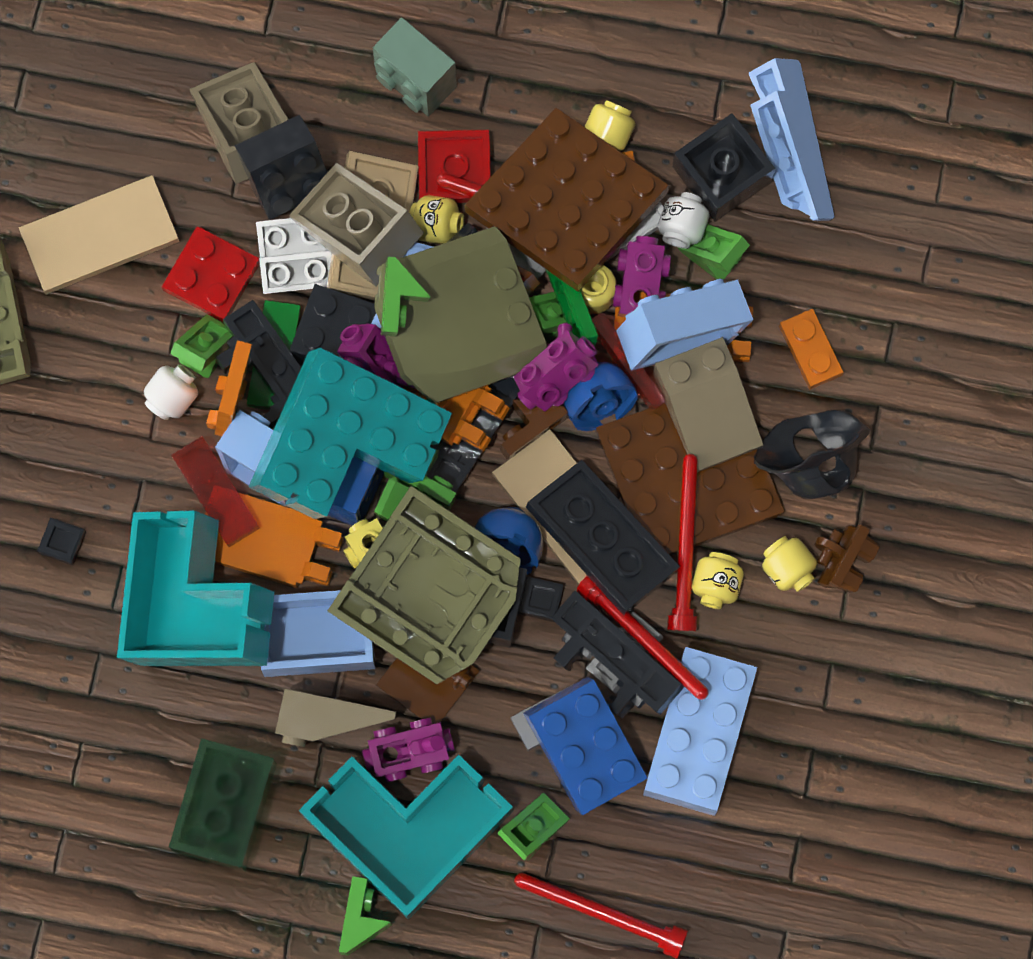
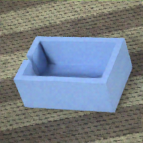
M717 279L705 284L702 289L692 291L691 287H685L674 291L669 297L660 299L658 295H652L640 300L638 307L625 316L626 320L616 332L632 371L655 365V363L721 337L724 338L728 346L739 335L738 333L742 332L753 321V317L739 281L734 280L724 283L723 279Z
M239 410L215 448L225 471L249 486L273 430L269 428L270 422L260 414L252 411L248 415ZM269 498L279 505L288 507L285 505L287 500L278 502L272 498Z
M341 590L274 595L271 625H265L264 628L265 631L270 632L267 666H261L264 677L375 669L374 642L327 611Z

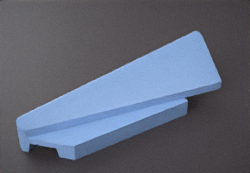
M774 58L749 72L750 79L760 97V100L750 106L766 156L775 167L773 178L781 203L790 209H797L811 216L810 219L813 221H829L834 218V212L801 64L798 60Z

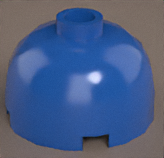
M598 362L599 365L595 368V373L590 380L579 382L568 391V397L563 405L568 411L569 419L577 430H596V427L603 425L600 420L615 414L616 420H618L633 408L638 399V394L635 391L632 380L617 365L609 362Z
M517 507L493 509L479 518L474 528L519 557L520 568L527 569V575L531 573L532 567H538L543 550L541 530L538 524L522 509Z

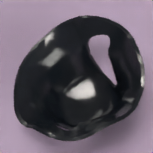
M827 410L816 414L786 419L776 424L762 440L763 447L756 450L754 464L759 469L776 474L794 495L803 499H818L836 495L847 489L853 482L857 470L858 445L870 434L871 430L856 417L843 410ZM802 429H812L828 450L815 452L803 460L796 451L793 438ZM835 457L836 464L832 471L821 472L819 470L822 462Z

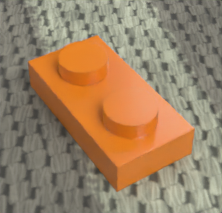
M813 308L780 322L779 328L809 390L843 375V370Z

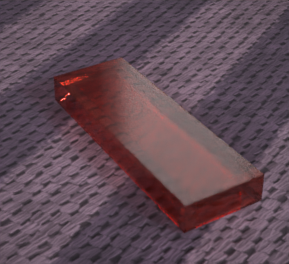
M604 313L595 316L592 321L601 344L617 366L632 380L635 391L648 409L654 410L665 402L662 393L644 368L631 371L615 328Z
M203 436L171 455L207 514L219 520L218 531L228 547L260 529Z

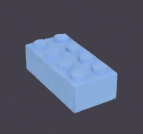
M685 647L681 663L708 688L709 694L706 699L699 700L684 687L668 705L643 795L715 816L757 667Z

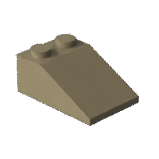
M255 62L189 89L235 184L247 180L248 177L234 145L288 120Z
M336 163L289 217L350 269L374 286H377L379 283L377 268L385 264L388 257L402 258L424 232L408 210Z
M723 337L655 363L653 376L686 453L694 454L697 457V473L763 447V442L738 370Z
M284 689L275 734L283 735L282 743L305 747L306 740L316 741L395 720L396 712Z

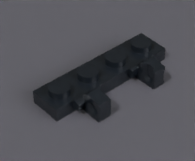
M252 300L223 319L224 325L233 337L227 341L230 348L218 355L216 359L220 368L227 374L237 340L252 344L248 368L253 365L273 393V396L270 397L273 403L270 411L261 415L270 422L269 428L272 429L277 424L301 367L255 301Z
M514 376L488 385L492 389L490 393L505 402L504 404L511 409L512 400H517V393L520 391ZM480 408L471 425L481 429L486 433V436L492 439L503 421ZM440 440L438 444L430 445L431 448L439 450V455L427 477L433 479L434 476L443 478L453 485L452 491L457 494L483 451L469 445L464 440H461L459 445L453 443L452 446Z
M574 591L551 617L566 632L561 639L566 644L554 657L563 668L571 671V665L576 660H581L583 656H586L588 659L594 656L618 678L616 684L620 689L617 692V698L613 703L608 704L610 710L617 716L623 718L634 706L640 709L645 703L661 715L684 688L675 677L578 592Z

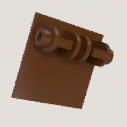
M396 658L376 686L421 720L431 717L432 723L437 724L443 720L480 671L473 665H470L444 681L435 684Z

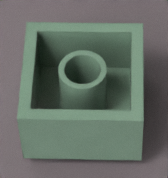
M402 17L373 47L377 80L388 90L395 88L401 93L404 103L416 113L421 110L429 117L457 87L455 62Z

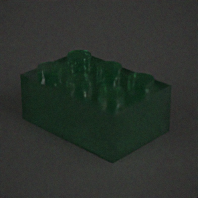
M201 738L169 848L175 853L246 872L277 766L274 758Z

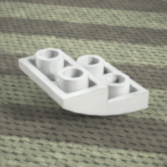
M291 218L256 222L263 294L313 289L314 284L327 287L332 253Z

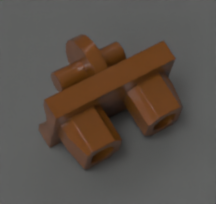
M861 524L858 527L846 526L843 533L833 530L829 539L823 537L816 539L814 545L822 551L817 563L825 566L817 581L818 584L824 588H838L849 593L858 591L863 581V575L851 568L855 558L864 563H870L880 548L877 543L867 536L870 531L868 528Z

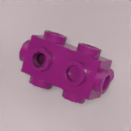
M636 236V242L629 241L627 249H620L617 270L624 271L622 285H615L612 305L619 307V317H625L638 307V303L633 299V295L637 291H643L646 297L658 295L660 299L666 297V291H659L661 276L668 277L671 255H664L665 246L657 245V238Z
M568 323L560 324L558 326V338L551 342L545 350L514 376L520 390L517 395L521 402L530 410L538 406L543 411L548 410L552 405L560 406L568 397L569 390L577 383L586 382L593 377L595 368L599 365L594 356L597 353L594 345L584 336L580 339L572 333V325Z
M353 324L342 331L340 335L342 344L337 350L342 359L401 388L406 386L416 389L413 385L409 386L400 377L385 336L381 335V329L376 324Z
M430 717L410 722L411 730L396 733L395 726L374 731L375 739L368 740L369 748L362 750L367 771L375 770L376 777L384 776L385 782L406 778V770L420 767L422 773L443 769L442 761L448 760V752L454 750L450 729L442 730L441 723L433 724ZM388 747H393L398 752L396 760L392 762L386 761L383 757V752Z

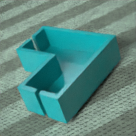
M322 348L308 352L249 484V488L278 502L287 500L286 506L313 519L327 517L353 456L408 483L423 481L436 452L430 445L440 442L452 413Z
M167 511V514L163 512H133L117 651L118 659L140 666H267L270 632L265 631L264 628L265 625H271L275 592L253 583H213L219 520L197 511Z
M458 755L407 808L397 801L362 765L351 757L328 780L335 792L330 796L329 792L322 786L299 810L301 815L409 920L513 813V806L489 783L483 788V793L479 789L484 784L483 777Z

